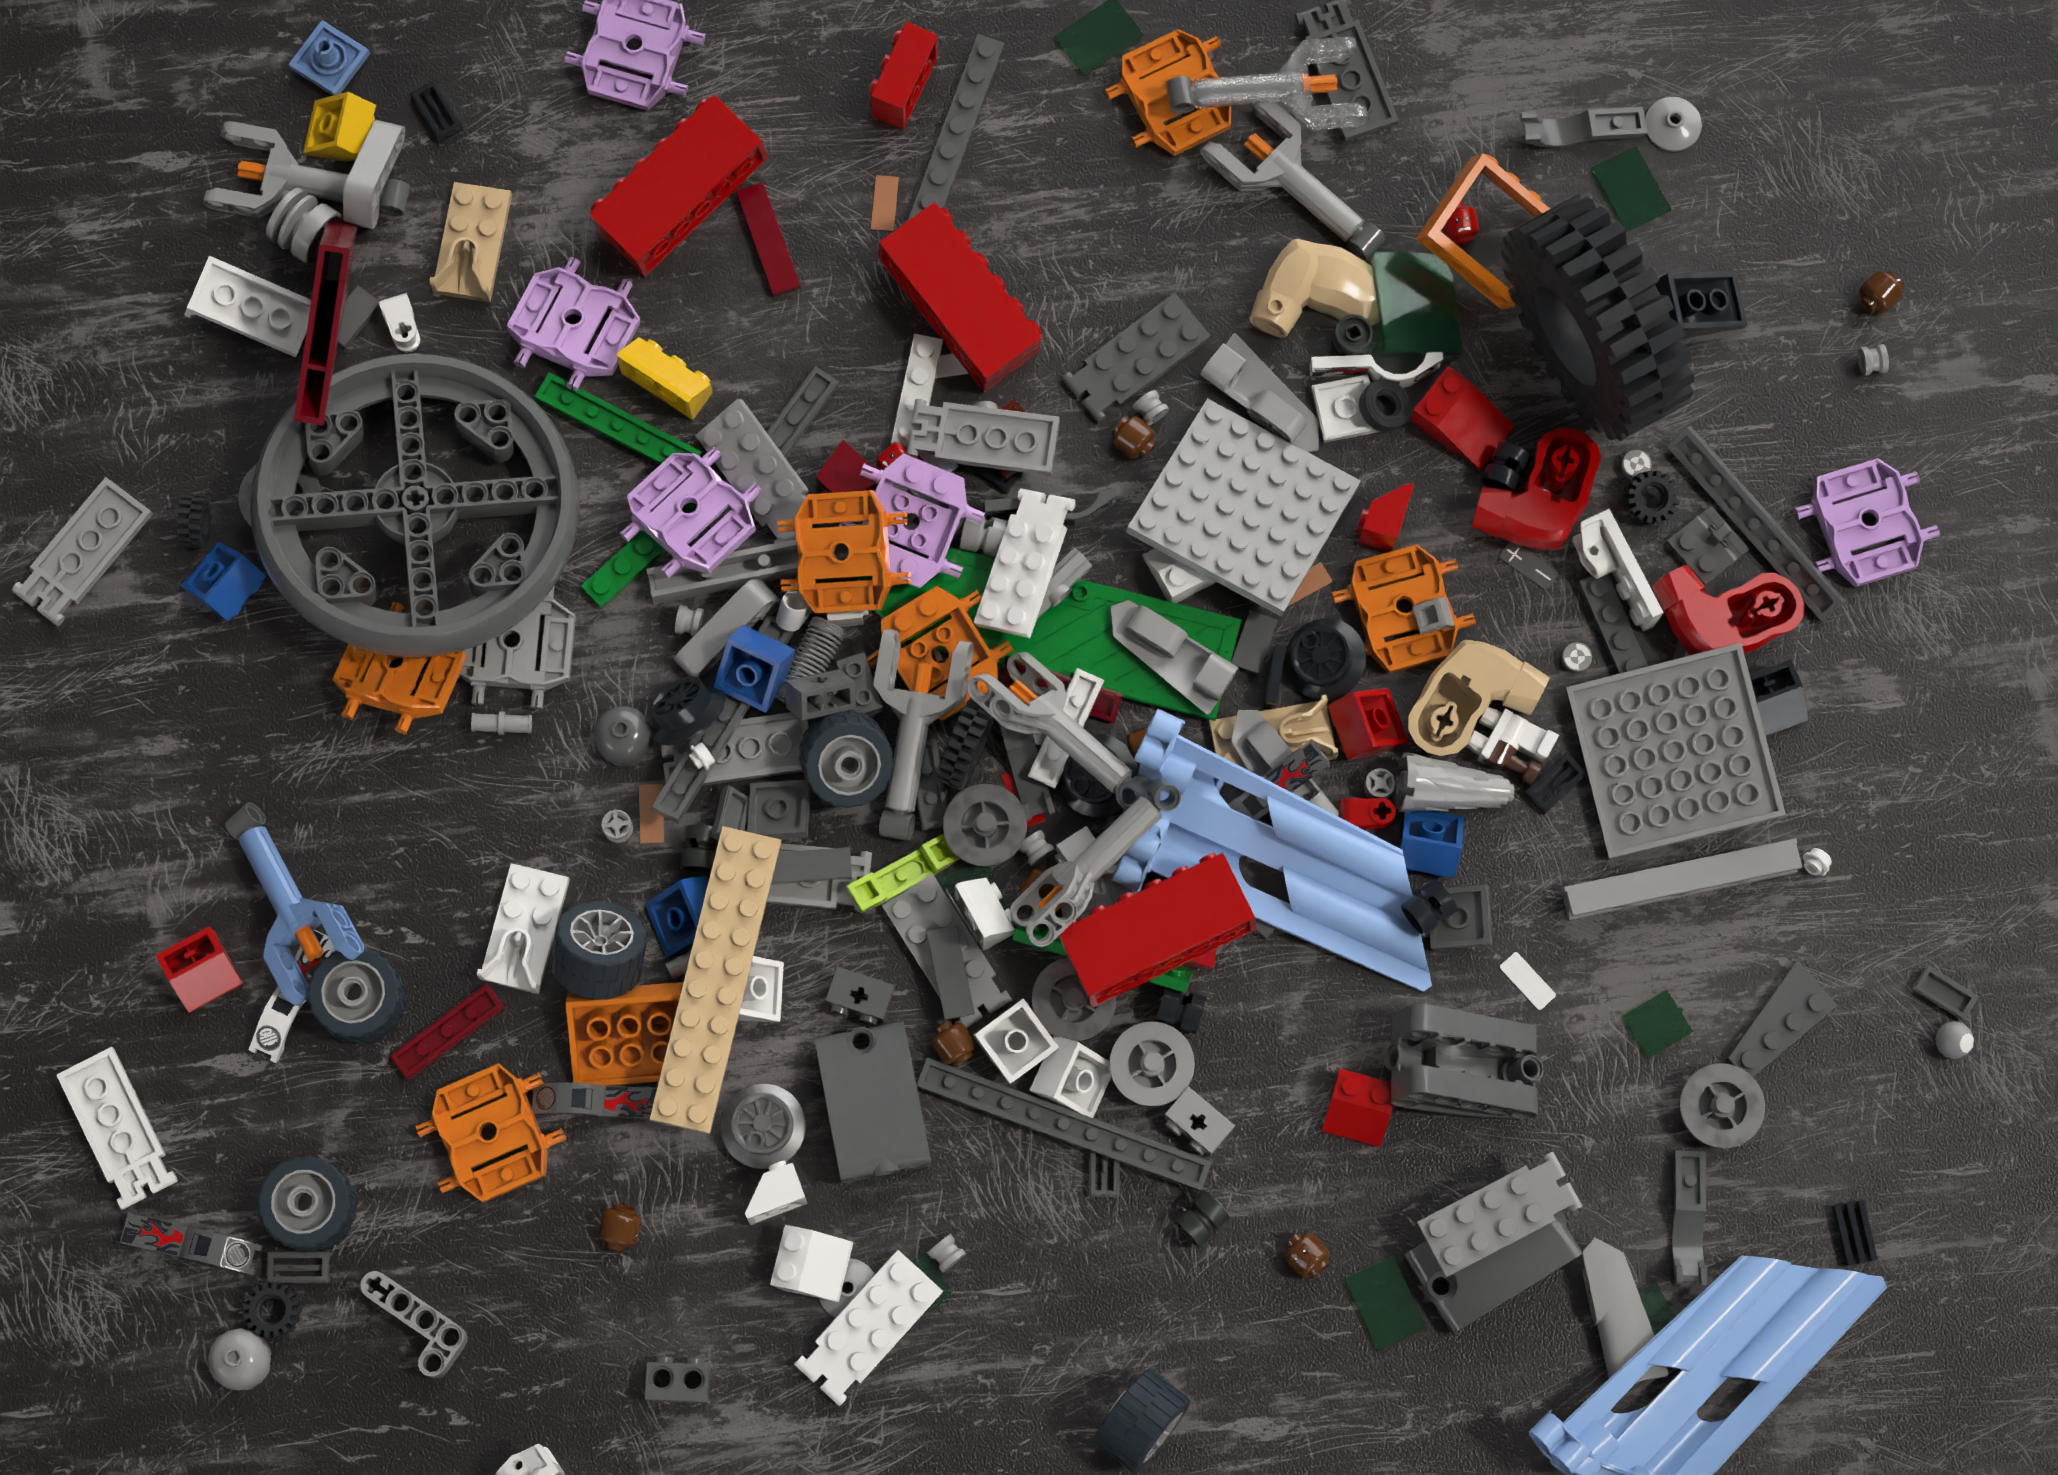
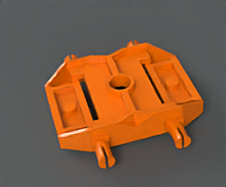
M1177 29L1122 56V78L1119 79V83L1104 90L1109 100L1127 93L1146 126V131L1131 137L1135 148L1149 141H1154V143L1175 156L1230 129L1231 105L1235 100L1215 101L1166 126L1164 124L1165 121L1180 115L1170 112L1166 82L1169 79L1186 76L1191 79L1192 85L1223 83L1222 79L1214 71L1207 54L1221 47L1217 36L1202 43L1198 37ZM1205 102L1195 103V107H1196V106H1199V105H1201V104H1203V103H1205Z
M874 490L808 494L794 519L777 521V525H789L788 527H777L779 533L795 531L799 553L798 579H782L781 585L792 584V586L781 587L782 592L798 591L814 613L882 609L891 586L911 584V579H899L900 577H911L909 571L899 573L890 571L888 527L890 525H907L908 519L896 520V518L907 517V513L887 512ZM869 521V525L812 528V524ZM841 543L845 544L849 549L848 557L842 561L837 559L834 553L836 546ZM872 576V580L816 583V579Z
M1413 545L1358 560L1354 564L1351 584L1346 589L1331 592L1334 604L1350 599L1351 601L1354 600L1366 639L1364 643L1366 655H1371L1388 674L1445 659L1453 651L1457 631L1476 625L1473 613L1456 618L1446 596L1442 574L1458 571V564H1456L1455 558L1439 563L1435 557L1419 545ZM1437 597L1447 599L1454 621L1453 627L1424 635L1418 633L1389 642L1384 641V638L1419 629L1413 608L1408 613H1402L1396 607L1397 601L1406 599L1411 602L1413 607Z
M935 586L881 619V633L883 634L885 629L897 630L901 644L949 614L952 616L950 620L900 649L897 670L910 691L916 662L933 665L929 691L948 680L952 653L957 648L959 641L972 642L973 658L971 665L978 661L980 662L971 668L969 680L982 673L992 675L998 680L997 663L1000 662L999 659L1014 650L1008 640L994 649H989L968 616V609L981 602L982 597L978 590L963 599H958ZM938 647H944L949 652L948 659L943 663H937L932 658L933 651ZM879 650L866 656L872 668L877 665ZM978 680V690L982 694L987 695V685L983 681ZM947 683L930 693L928 692V694L945 697ZM968 691L966 700L951 712L943 714L938 719L944 721L961 711L966 706L968 699H970Z
M392 602L389 611L401 613L404 606L398 602ZM348 644L332 679L348 700L341 713L342 717L353 720L361 703L401 714L395 730L398 733L407 734L413 719L443 713L467 659L465 652L460 651L441 656H432L415 696H411V692L416 686V681L428 657L389 656L359 649ZM396 658L404 659L399 667H389L392 660Z
M498 1063L437 1090L431 1120L415 1127L420 1138L431 1132L438 1131L448 1151L454 1175L438 1181V1186H440L442 1193L456 1187H463L481 1202L485 1203L546 1176L548 1149L550 1146L566 1140V1136L563 1135L564 1131L562 1128L548 1135H544L540 1131L525 1094L528 1090L544 1084L539 1072L524 1080L522 1078L518 1079ZM507 1095V1096L504 1097V1098H501V1099H499V1100H497V1101H495V1102H492V1103H490V1104H488V1105H485V1106H483V1107H481V1108H478V1109H476V1110H474V1111H471V1112H469V1113H467V1114H465V1115H462V1116H460V1117L455 1118V1119L452 1120V1118H454V1117H456V1116H459V1115H461V1114H463V1113H466V1112H468V1111H470V1110H473V1109H475V1108H477V1107H480V1106H482V1105H484V1104H486V1103H489V1102H491V1101H493V1100H496V1099H498V1098H500V1097H503V1096ZM489 1123L494 1124L497 1128L495 1137L491 1140H484L481 1135L483 1126ZM526 1144L529 1148L476 1172L472 1171L473 1167Z

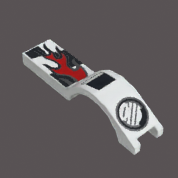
M1443 352L1426 353L1423 363L1416 370L1407 374H1393L1384 371L1375 363L1372 355L1312 357L1309 366L1310 377L1368 374L1373 381L1385 379L1405 388L1414 385L1438 370L1440 362L1443 360Z
M316 930L313 932L323 949V955L320 958L308 961L300 946L295 956V960L308 985L311 982L314 970L318 968L320 962L335 951L329 936ZM278 986L260 1017L249 1051L256 1053L257 1049L271 1055L270 1061L277 1064L284 1051V1044L291 1024L306 1000L298 1006L293 1005L284 997Z

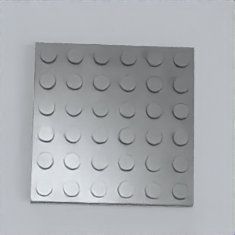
M1207 398L1128 525L1126 533L1282 617L1361 481Z
M1741 643L1566 687L1610 860L1786 816Z

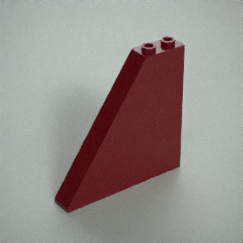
M328 221L319 245L294 421L324 425L350 281L357 225Z

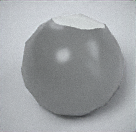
M1953 1021L1943 1024L1938 1029L1935 1042L1938 1051L1945 1057L1961 1059L1972 1050L1974 1037L1971 1030L1964 1023Z

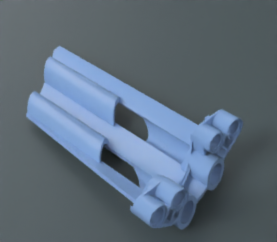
M1157 709L1146 729V734L1138 748L1134 761L1140 763L1138 775L1147 777L1151 782L1158 778L1167 779L1179 790L1181 800L1177 808L1172 811H1160L1162 818L1120 858L1112 881L1140 892L1148 872H1153L1168 879L1172 877V872L1183 866L1191 868L1200 864L1199 860L1210 853H1216V855L1224 853L1256 919L1422 993L1430 988L1432 982L1421 934L1409 923L1401 910V905L1413 896L1403 850L1178 735L1185 721ZM1214 777L1268 801L1273 827L1231 809L1219 794L1214 783ZM1163 789L1158 795V800H1165L1169 796L1170 790ZM1245 855L1283 872L1290 904L1249 886L1240 872V857Z
M1740 1256L1564 1422L1552 1414V1410H1549L1529 1431V1435L1543 1455L1550 1459V1463L1566 1475H1713L1885 1291L1887 1287L1882 1276H1872L1849 1270L1817 1269L1792 1265L1790 1262L1778 1259ZM1652 1365L1681 1369L1647 1406L1629 1413L1619 1414L1611 1411L1615 1404ZM1727 1378H1743L1760 1382L1726 1419L1708 1422L1701 1420L1697 1416V1410Z

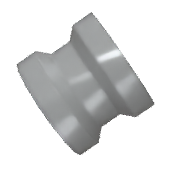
M1877 344L1874 348L1870 349L1866 346L1859 347L1858 364L1863 376L1870 375L1873 371H1878L1879 373L1888 371L1889 358L1884 344Z
M1156 390L1143 395L1133 405L1135 412L1140 413L1143 416V421L1149 426L1159 421L1169 411V407L1159 400V394Z
M680 605L675 622V634L681 635L685 632L690 633L694 637L702 628L704 609L690 610L687 606Z
M1378 768L1372 770L1366 777L1363 786L1367 798L1388 799L1395 787L1394 776L1386 769Z
M614 809L604 815L601 826L609 841L622 843L631 837L633 825L626 812Z
M1039 830L1027 837L1019 850L1022 853H1026L1028 863L1033 867L1048 858L1055 851V848L1052 844H1047L1045 834L1042 830Z
M951 1234L941 1240L927 1253L931 1258L938 1261L939 1269L942 1273L966 1255L962 1248H958L954 1244L955 1239Z

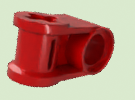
M1346 798L1338 800L1339 817L1363 830L1386 829L1394 822L1395 805L1387 798ZM1378 808H1384V812L1390 814H1386V818L1381 820L1380 816L1376 813Z

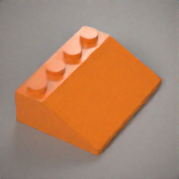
M684 982L638 985L622 996L600 1000L581 997L576 993L568 991L565 1003L573 1083L611 1086L659 1082Z

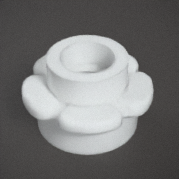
M702 742L695 747L691 745L690 748L693 752L688 755L698 770L702 767L709 770V766L715 762L711 753Z
M1813 848L1810 852H1806L1803 855L1805 860L1804 867L1810 874L1815 876L1825 875L1829 871L1832 861L1830 856L1823 850Z

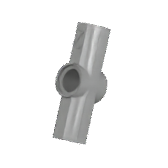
M1076 548L1071 550L1054 567L1036 621L1050 607L1057 606L1070 593L1071 587L1092 568V564Z

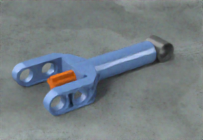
M248 802L225 822V826L229 834L240 842L277 914V918L267 935L263 957L284 997L291 1004L298 1006L308 998L309 985L289 948L290 946H295L299 943L308 961L320 958L323 955V949L313 931L321 924L335 950L341 952L350 960L356 959L363 953L364 945L343 906L302 898L267 829L262 826L266 822L265 815L258 806Z

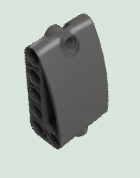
M1413 1004L1391 1015V1045L1385 1053V1066L1391 1071V1104L1397 1107L1461 1116L1503 1119L1536 1118L1538 1116V1092L1535 1087V1081L1541 1079L1544 1071L1543 1064L1536 1057L1537 1027L1429 1004Z
M904 1021L869 1028L858 1027L852 1031L814 1038L842 1184L868 1179L872 1175L881 1176L903 1169L908 1171L932 1166ZM860 1035H864L870 1040L869 1046L864 1050H858L853 1046L854 1039Z
M1562 1211L1553 1215L1556 1221L1448 1277H1445L1427 1241L1404 1254L1405 1259L1422 1284L1426 1297L1433 1302L1452 1334L1583 1254L1566 1227L1567 1221ZM1434 1280H1442L1446 1284L1447 1292L1445 1295H1437L1433 1291L1432 1283Z

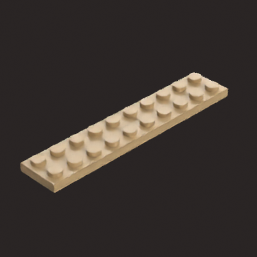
M722 826L650 1121L710 1134L776 867L781 839Z

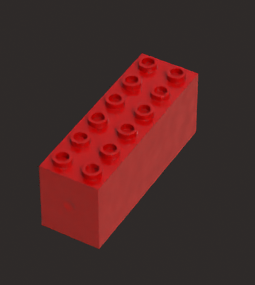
M715 94L709 99L704 98L696 106L695 112L688 119L683 118L674 128V132L667 139H661L654 146V152L646 159H640L634 165L631 174L626 178L619 179L613 185L612 192L607 197L598 199L591 207L589 216L596 230L644 277L659 265L737 190L753 172L768 160L763 141Z
M933 202L879 242L878 260L937 335L943 339L944 344L981 391L985 393L1039 353L1042 331L1034 320L1029 321L1022 313L1024 308L1016 297L1011 299L1005 291L1006 285L997 274L993 276L988 270L989 264L980 252L975 253L969 246L971 241L962 229L958 231L951 223L953 218L945 207L939 208Z
M1210 853L1199 860L1200 864L1191 868L1188 866L1180 867L1172 872V877L1162 882L1161 879H1156L1147 883L1144 886L1145 890L1133 894V892H1128L1117 898V903L1107 908L1105 905L1098 906L1089 912L1090 916L1080 921L1076 918L1059 935L1061 944L1092 1008L1256 930L1255 915L1224 853L1219 855Z

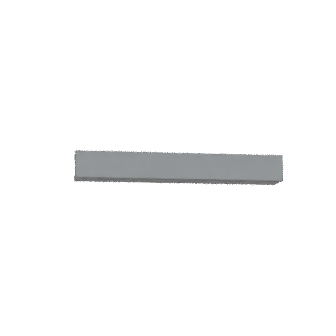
M795 539L734 551L710 574L680 567L668 579L660 571L664 566L648 568L647 573L653 604L740 588L752 579L762 580L765 583L798 576L799 553ZM841 543L836 546L834 551L836 558L842 561L848 557L849 549L845 544Z
M1797 838L1570 885L1564 887L1560 894L1561 897L1563 896L1568 920L1570 921L1794 874L1798 872L1797 869L1802 868V863L1797 848Z

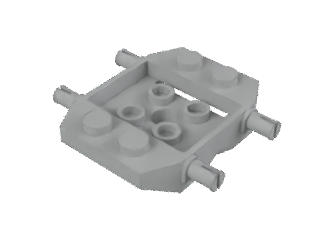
M484 577V583L490 581L488 578ZM554 587L535 610L521 622L500 636L487 641L484 667H482L485 643L463 650L467 659L459 677L469 682L473 687L471 704L477 705L478 701L479 706L484 705V692L487 686L522 688L532 691L530 708L536 709L537 706L538 710L543 709L544 692L570 681L576 616L555 601L553 598ZM474 596L468 599L467 601L463 602L462 604H465L478 597ZM545 615L540 671H535L540 617ZM515 633L520 636L519 644L512 648L507 647L504 644L505 637Z

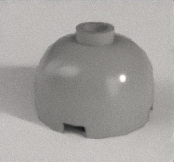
M242 1328L229 1330L217 1337L210 1348L208 1355L209 1370L214 1379L227 1389L237 1391L252 1389L262 1383L269 1373L271 1362L270 1347L265 1339L253 1333L254 1331Z

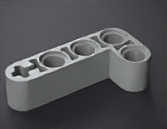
M379 120L374 121L344 186V223L369 229L375 228L379 217V196L403 146L405 138L404 126Z
M752 579L748 581L676 654L674 661L688 676L702 678L723 657L727 640L743 625L751 628L758 620H765L768 614L773 615L779 609L781 600L762 580Z
M378 1271L367 1273L361 1281L362 1293L430 1340L418 1359V1367L424 1375L430 1378L443 1377L466 1346V1331L386 1275ZM380 1281V1285L390 1291L388 1296L386 1297L378 1291L372 1293L371 1282ZM399 1296H407L409 1299L408 1307L402 1312H397L394 1307L395 1300ZM424 1313H432L434 1316L433 1325L430 1328L422 1329L419 1324L420 1317ZM450 1330H457L459 1333L458 1342L453 1346H447L444 1341L445 1334ZM438 1355L441 1359L440 1368L435 1372H429L426 1367L427 1360L431 1356Z

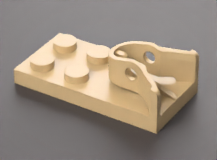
M454 182L436 273L434 277H430V286L434 294L491 302L512 198L511 191Z
M1322 695L1320 701L1259 711L1293 752L1312 739L1328 760L1337 758L1338 748L1334 744L1326 705L1328 702L1327 695ZM1236 716L1216 719V721L1209 720L1215 754L1247 769L1231 742Z

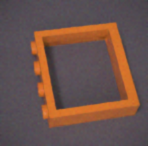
M1481 153L1469 159L1416 237V240L1503 310L1515 306L1509 294L1510 288L1440 231L1480 172L1532 216L1536 217L1551 208L1541 202V197L1537 193L1527 190L1522 186L1517 176L1504 171L1498 166V161L1494 157Z

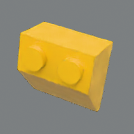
M350 92L315 100L303 154L342 162L355 161L374 123L376 105Z

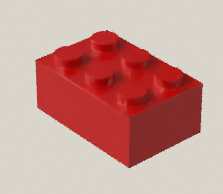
M909 22L905 23L902 30L898 29L892 41L894 48L891 55H885L880 67L882 74L879 80H873L868 93L871 95L869 106H872V117L902 130L905 129L938 59V34Z

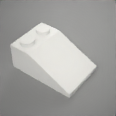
M987 878L956 884L954 900L977 937V942L982 951L1014 935L1015 929L1013 926L1017 924L1011 917L1010 909L1004 910L999 902L1003 897L995 882L990 884Z

